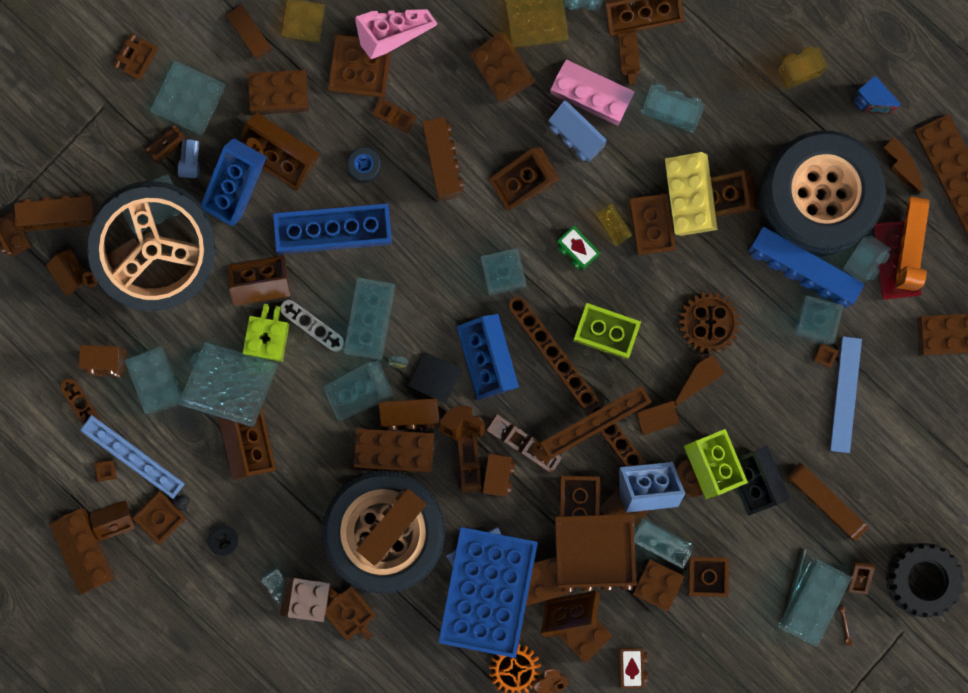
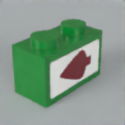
M575 226L557 241L559 245L557 249L564 256L567 254L572 259L570 262L577 270L581 268L584 271L600 256V252Z

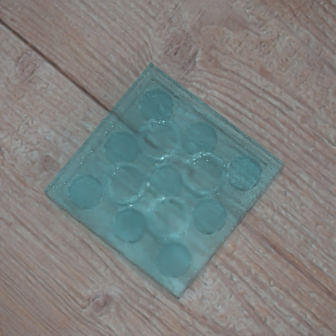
M174 60L150 112L202 136L227 85Z

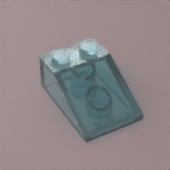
M379 361L368 362L323 387L338 422L395 396Z

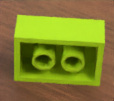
M586 303L573 341L628 360L641 321Z
M726 429L684 446L706 500L748 483Z

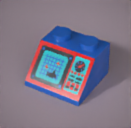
M876 76L860 88L852 97L855 107L867 113L892 114L901 105Z

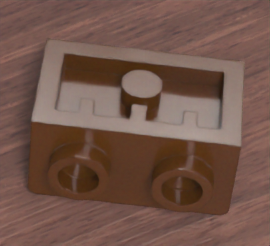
M13 212L0 219V249L4 255L7 254L10 257L32 247L24 231L16 227L15 214Z

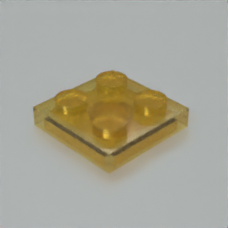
M287 0L282 37L320 43L325 4Z

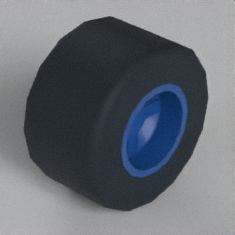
M359 147L350 153L347 159V168L354 180L360 183H369L379 176L381 160L373 149Z

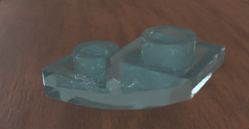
M275 567L261 577V581L281 607L285 578L278 568Z

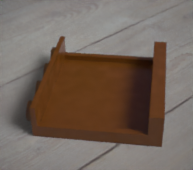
M634 514L555 517L557 587L562 588V592L574 591V587H581L582 591H593V587H601V590H613V586H621V590L633 589V585H637Z

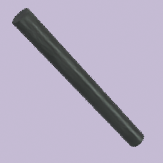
M800 548L781 619V623L786 625L789 623L808 551Z

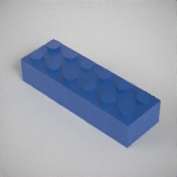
M388 204L273 214L276 252L278 255L392 245Z
M765 227L758 232L747 251L751 253L750 256L753 259L767 262L769 268L775 271L777 269L784 272L783 275L791 280L797 279L804 288L809 290L812 288L818 291L817 295L824 299L830 298L834 300V304L843 309L855 303L865 285Z

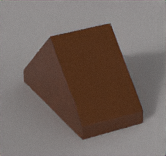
M851 562L848 592L868 595L875 565Z

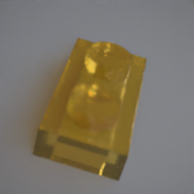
M613 204L606 206L596 214L615 246L620 245L633 236Z

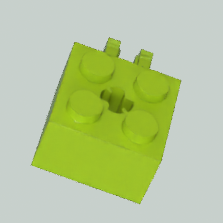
M264 304L261 318L249 317L243 348L245 356L283 362L289 324L278 321L281 307H275L273 320L267 319L269 312L268 304ZM265 335L271 338L270 342L267 341V344H264L262 337H265Z

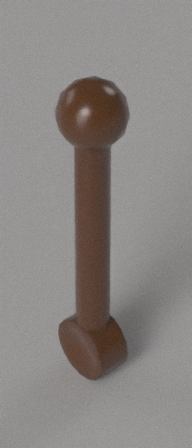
M840 606L838 610L842 616L846 636L844 643L847 646H851L853 641L849 637L845 616L846 607Z

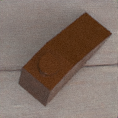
M705 354L697 360L699 364L694 367L675 400L676 406L726 374L713 354L709 357Z

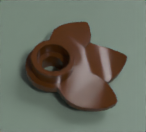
M546 668L544 670V678L535 681L531 686L538 693H556L567 687L568 679L559 673L557 669Z

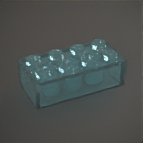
M357 277L344 347L345 355L383 362L396 291L395 284Z
M812 558L778 628L818 647L852 577L818 559Z

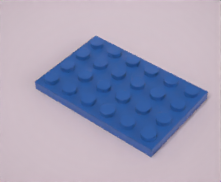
M465 527L460 528L439 643L516 658L538 544L537 541Z

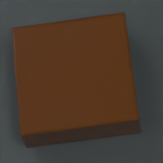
M821 343L813 361L831 369L839 351Z
M115 460L94 463L97 482L117 479Z

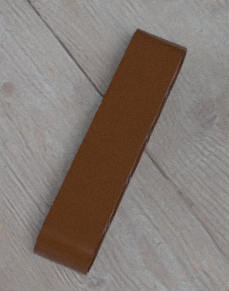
M799 462L786 476L792 484L854 542L868 529V526L802 463Z

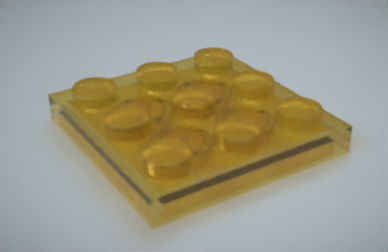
M505 0L511 42L515 48L569 41L563 0Z

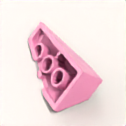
M427 9L406 10L404 13H395L394 10L388 11V13L371 11L355 18L360 45L370 59L394 50L437 25V22Z

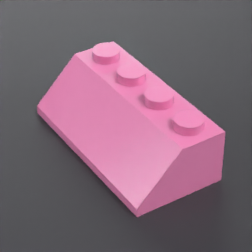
M566 60L554 81L550 94L619 126L635 91Z

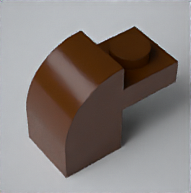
M468 406L451 408L439 422L440 433L456 441L464 430L479 437H482L485 433L484 421L478 416H473L472 408Z

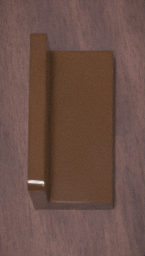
M70 249L56 254L46 265L66 296L71 295L77 288L85 285L82 277L86 271Z
M674 401L636 413L643 435L679 424Z
M122 501L90 513L92 529L99 542L135 529V523L129 513L127 501Z

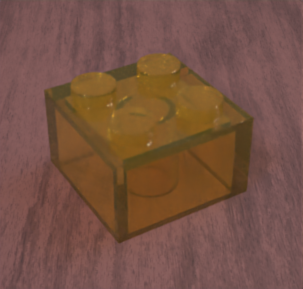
M810 46L803 49L799 55L793 53L786 56L779 67V72L788 90L822 76L828 66L819 46L816 48Z

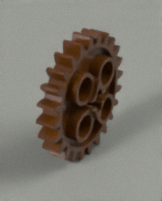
M702 292L700 299L695 295V302L687 301L690 307L683 306L686 313H680L679 316L684 318V320H680L678 323L684 327L680 328L679 331H685L686 334L683 335L682 339L688 338L687 345L693 343V350L700 347V353L704 349H707L708 354L711 353L712 349H714L715 353H718L719 347L724 351L726 350L725 344L728 346L732 345L730 339H737L734 333L740 332L736 328V326L741 325V322L736 321L740 315L734 314L738 309L737 307H730L733 301L725 302L727 296L719 299V293L713 297L712 292H709L708 297H706L704 292ZM709 306L712 307L711 322H714L711 326V340H708L709 325L705 324L709 319ZM696 309H703L705 317H697L695 314ZM716 309L723 310V318L719 319L715 316ZM696 328H703L705 335L698 337L695 334ZM721 328L724 331V336L721 338L716 337L714 330Z

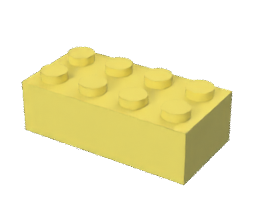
M699 152L666 158L665 163L675 234L684 236L718 230L708 155Z

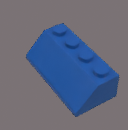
M499 315L483 316L457 326L477 400L519 388Z

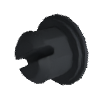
M181 494L178 499H173V504L181 511L187 510L185 506L190 502L187 496Z

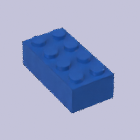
M233 138L222 150L201 203L203 209L233 227L244 214L267 157Z

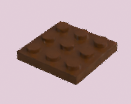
M336 34L328 91L385 99L391 51L370 59L360 45L359 37Z

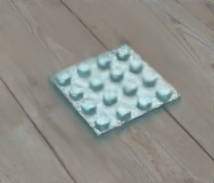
M205 342L182 393L179 405L254 427L278 364Z

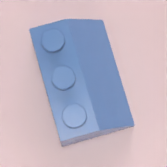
M566 100L548 121L549 129L555 135L559 134L564 138L562 140L563 143L569 148L573 147L577 151L576 155L582 161L590 162L605 147L607 139Z
M673 462L620 467L619 469L620 499L625 512L678 507L685 495Z

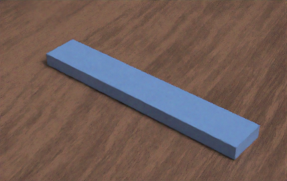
M842 337L830 443V451L850 453L862 339Z
M93 415L89 417L80 429L82 433L172 499L176 497L185 485L184 482Z

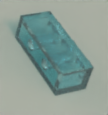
M644 518L640 520L634 531V543L681 568H684L692 554L693 545Z

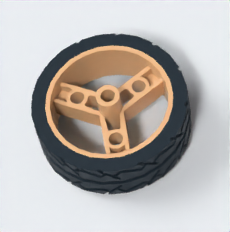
M143 181L132 183L117 190L102 203L95 213L89 230L87 252L90 268L97 282L110 297L121 304H125V306L137 310L160 311L174 308L186 302L200 291L214 265L216 246L212 224L206 211L195 197L182 188L166 182ZM148 202L167 204L181 211L194 226L199 238V245L159 236ZM129 208L140 243L114 270L109 264L105 253L104 238L109 225L115 217L123 210ZM140 214H145L148 220L142 223L138 221L137 217ZM148 226L151 227L152 232H148L143 236L141 229ZM161 243L172 246V252H161ZM178 248H183L186 253L183 256H178L175 254V251ZM141 249L143 256L146 258L143 262L136 258ZM157 258L192 266L188 273L179 281L166 287L142 288L131 284ZM129 263H134L137 265V269L130 271L126 266Z

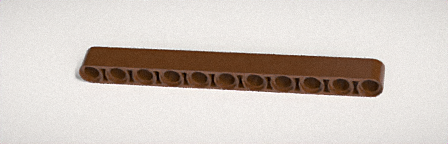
M521 297L512 298L509 303L511 314L586 415H591L594 409L603 408L602 403L526 301ZM516 301L521 302L523 308L520 311H515L512 308V304ZM526 317H532L534 324L526 326L523 320ZM542 332L545 334L546 339L539 342L535 339V334ZM553 347L557 350V355L549 357L546 350ZM566 363L569 369L567 372L562 373L558 370V365ZM577 378L580 381V386L572 388L569 384L570 379ZM584 393L591 396V402L588 404L581 401V395ZM616 423L612 425L614 427L613 434L608 435L604 430L600 431L625 467L631 466L627 462L629 455H634L637 458L635 466L641 464L640 454ZM617 440H623L626 443L624 450L616 448L615 443Z

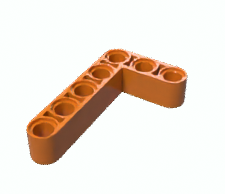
M912 196L908 198L895 287L898 289L916 291L925 284L927 271L926 269H920L929 211V199Z

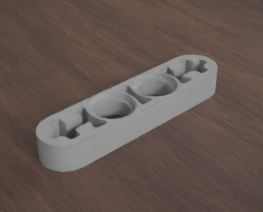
M287 300L282 303L281 313L331 351L338 352L343 349L344 340L339 334L294 301ZM286 305H294L293 310L297 313L299 309L302 311L297 315L296 320L292 319L293 317H295L293 313H285ZM303 315L310 317V323L306 326L301 325L299 322L300 317ZM319 326L324 327L326 330L325 335L322 337L315 335V329ZM329 332L333 333L330 335L332 339H340L339 347H331L332 343L328 339L326 343L323 341L328 337Z

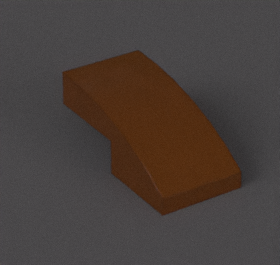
M380 98L372 113L374 117L407 134L416 119L415 115L398 108L397 105Z

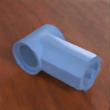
M182 140L181 160L178 163V177H199V141Z

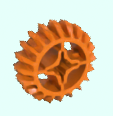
M518 644L517 654L526 657L530 662L529 665H520L516 658L510 657V666L499 670L500 663L506 656L497 655L498 659L491 658L496 665H489L490 669H495V672L489 673V676H496L492 683H500L496 687L497 690H500L503 686V693H507L508 690H511L510 693H514V691L521 693L522 689H524L525 693H529L526 687L530 686L533 689L531 686L532 681L539 680L535 678V675H541L540 671H536V668H540L541 664H534L539 659L538 656L531 658L534 654L533 650L527 654L528 647L524 646L522 651L520 650V644ZM513 660L517 668H525L518 671V680H516L513 673H510V670L513 669ZM531 670L529 679L521 685V674ZM500 676H512L515 686L506 684Z

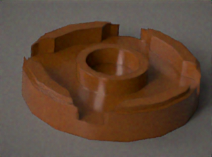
M690 460L681 462L675 469L685 491L684 496L698 497L702 495L703 491Z

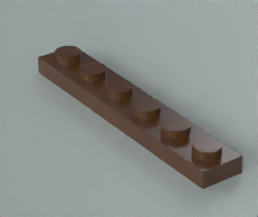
M640 386L541 442V445L551 460L652 402L643 386Z

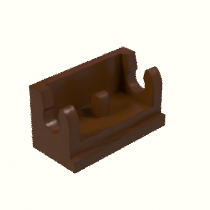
M174 124L145 149L159 164L182 144V140L187 139Z

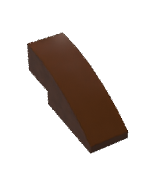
M242 5L226 14V17L256 60L272 50Z
M893 137L881 152L894 163L890 170L918 195L922 192L923 185L917 167L904 146Z
M464 430L458 438L462 492L482 491L477 435Z

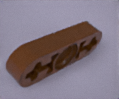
M65 379L61 383V391L81 423L84 425L88 420L86 414L82 416L80 414L85 411L90 416L93 415L100 420L98 413L79 383L73 379ZM67 384H74V392H80V394L74 396L71 391H66ZM79 398H83L86 402L85 407L82 409H78L75 406V402Z

